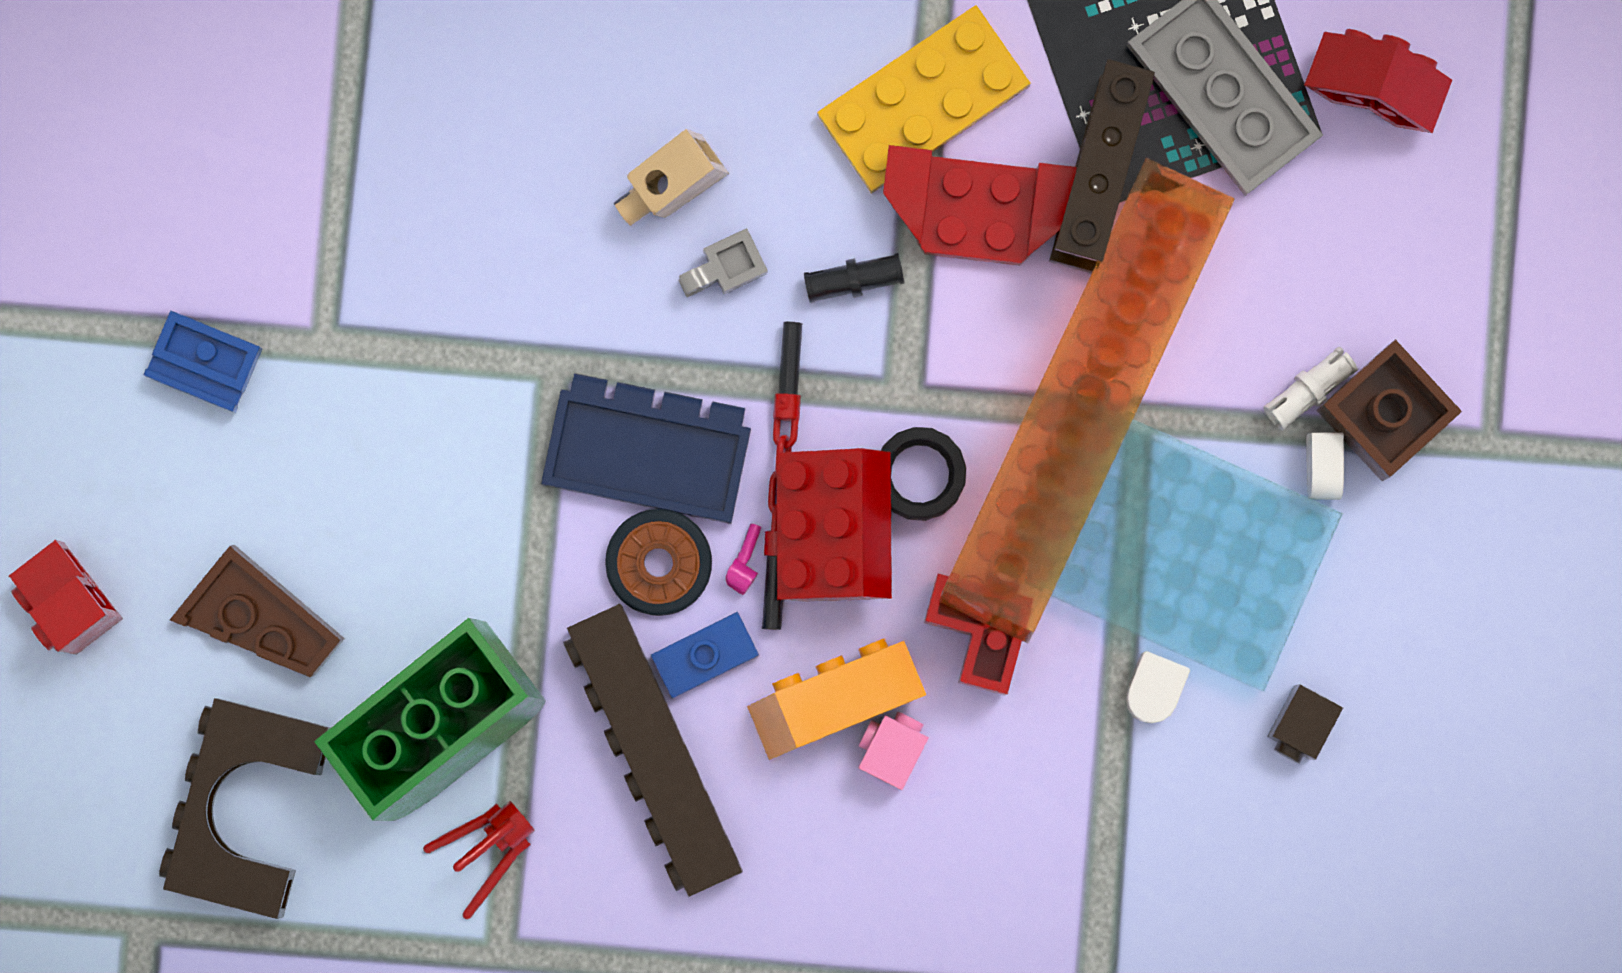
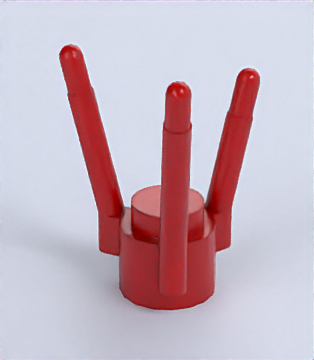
M511 801L502 808L496 803L484 814L447 832L423 847L425 853H431L489 824L483 829L488 836L454 863L453 869L456 872L463 870L494 844H496L501 852L507 847H511L463 911L462 916L464 919H470L518 855L531 845L526 838L535 830Z

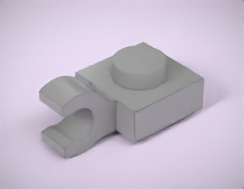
M746 228L703 248V253L708 263L683 273L679 276L680 279L678 281L687 298L703 291L718 282L723 294H727L767 275L768 270Z

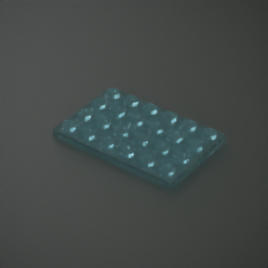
M1075 394L996 572L1263 692L1267 687L1343 513Z

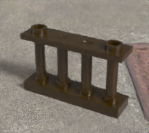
M1107 59L1104 73L1100 75L1075 164V167H1077L1060 231L1056 233L1049 262L1094 275L1097 272L1099 262H1103L1155 75L1154 71Z

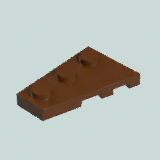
M231 545L227 548L170 618V621L192 627L209 634V637L224 643L229 642L254 652L256 656L308 677L316 675L345 639L236 545Z

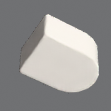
M1320 432L1306 435L1307 493L1309 500H1341L1344 488L1343 432Z
M1148 651L1141 653L1125 697L1127 709L1131 715L1145 723L1160 722L1171 716L1177 706L1190 669Z

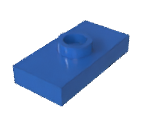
M738 611L651 654L672 699L760 656Z

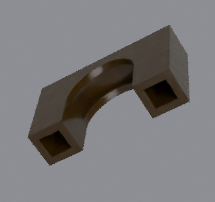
M214 698L212 707L205 706L198 725V734L204 735L199 754L192 753L185 773V781L191 783L187 801H179L173 817L172 829L178 830L174 849H166L160 865L159 877L166 878L163 890L275 919L283 918L296 870L252 859L232 850L222 840L215 826L213 816L215 796L220 785L229 774L243 765L254 762H265L312 775H322L326 757L314 741L331 727Z

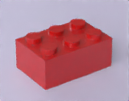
M854 448L776 453L777 600L810 602L892 599L891 452Z

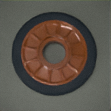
M666 509L646 510L628 518L612 535L606 551V573L615 594L630 608L648 615H670L692 605L705 590L712 571L711 549L702 530L688 517ZM661 548L670 553L673 559V566L668 574L654 576L647 571L645 557L649 551Z

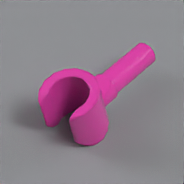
M750 524L741 551L729 567L725 577L727 585L741 595L747 592L758 575L757 572L746 565L752 556L761 531V527L756 524Z

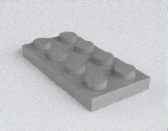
M1181 0L1126 44L1145 69L1155 72L1153 80L1244 196L1323 136L1218 0Z

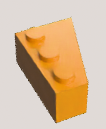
M883 638L859 648L858 651L861 658L846 664L841 655L815 666L818 673L817 676L802 681L800 674L796 673L772 683L775 693L747 706L768 759L771 760L789 751L925 696L926 692L905 641L888 647L886 639Z

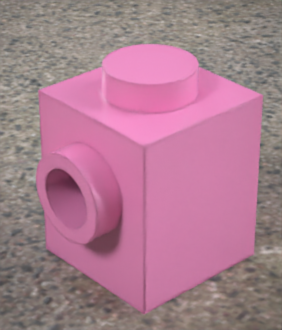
M897 712L894 720L885 715L880 724L871 720L859 743V747L867 751L858 768L903 790L929 738L920 733L924 724L901 712Z

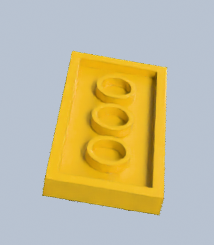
M975 5L819 110L817 116L872 194L884 186L889 145L928 149L934 152L1030 87L1031 83L978 6Z

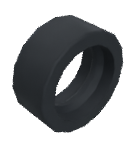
M912 427L896 433L883 445L881 451L891 452V472L896 457L905 449L916 445L928 446L938 451L945 459L949 469L948 483L944 491L933 500L924 503L912 502L899 494L891 479V511L908 520L927 521L943 515L957 503L966 483V464L961 449L948 435L933 428Z

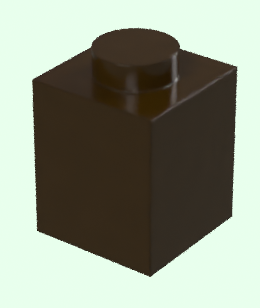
M1301 684L1294 685L1267 735L1268 738L1277 742L1274 751L1299 764L1303 757L1309 760H1316L1343 707Z

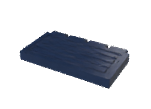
M577 373L574 374L571 390L561 389L541 485L655 509L671 510L684 515L732 524L751 428L742 426L745 408L712 401L709 418L704 419L700 418L703 399L664 392L661 409L652 408L655 389L621 382L616 384L613 400L607 399L605 395L608 380Z

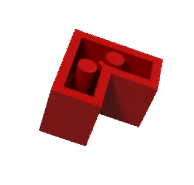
M1346 29L1345 34L1324 31L1304 85L1331 103L1369 109L1395 127L1433 133L1452 79L1436 69L1438 63L1434 59L1411 52L1409 50L1411 44L1404 39L1384 34L1381 40H1377L1361 31Z
M54 540L9 575L16 585L11 590L12 595L21 607L35 620L36 624L31 627V630L49 651L54 648L57 652L77 655L123 619L65 542Z
M937 574L924 623L970 636L958 683L1004 696L1008 695L1033 599L943 574Z

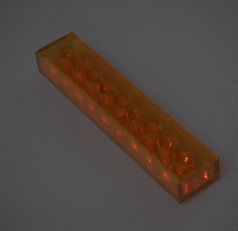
M1148 158L1145 159L1112 229L1104 260L1102 263H1096L938 602L1029 643L1235 198Z

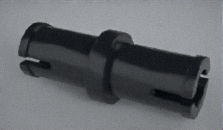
M899 253L857 263L855 258L845 260L846 265L810 273L804 272L810 303L851 293L853 298L863 296L862 291L899 283L905 284Z

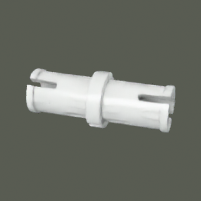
M1337 347L1317 366H1314L1308 372L1301 371L1294 377L1296 382L1263 406V409L1274 425L1277 424V427L1283 431L1313 405L1319 407L1327 400L1325 396L1342 381L1357 372L1358 368L1347 352L1344 353L1341 347Z

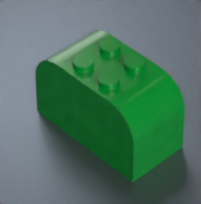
M467 618L314 742L372 821H395L432 800L520 730L542 709L546 700L489 624L485 621Z

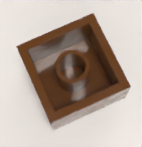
M1396 339L1380 351L1316 410L1336 432H1343L1344 441L1381 481L1395 474L1462 412Z

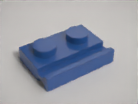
M170 310L153 350L152 359L143 375L236 413L238 403L246 390L262 348Z

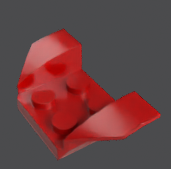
M889 145L883 194L916 238V242L924 255L1020 266L1033 252L1060 231L1077 167L1039 163L1037 168L968 161L932 156V150Z

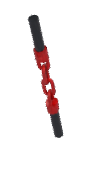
M783 322L779 391L774 396L773 441L777 445L776 453L792 452V446L798 437L801 395H798L803 325L800 322ZM781 421L791 422L790 438L787 435L780 436ZM776 463L775 471L769 480L768 508L772 513L771 530L765 531L764 556H767L762 629L781 630L783 600H777Z

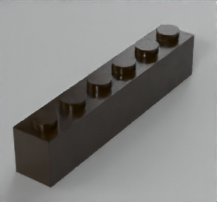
M618 604L567 627L571 638L563 642L575 668L584 665L591 683L583 686L594 712L604 710L611 727L604 730L605 737L614 756L618 757L624 754L632 772L624 775L625 781L635 802L644 799L652 816L645 819L644 822L655 846L657 847L664 843L672 861L664 864L675 890L679 891L685 888L688 897L742 873L743 869L623 606Z

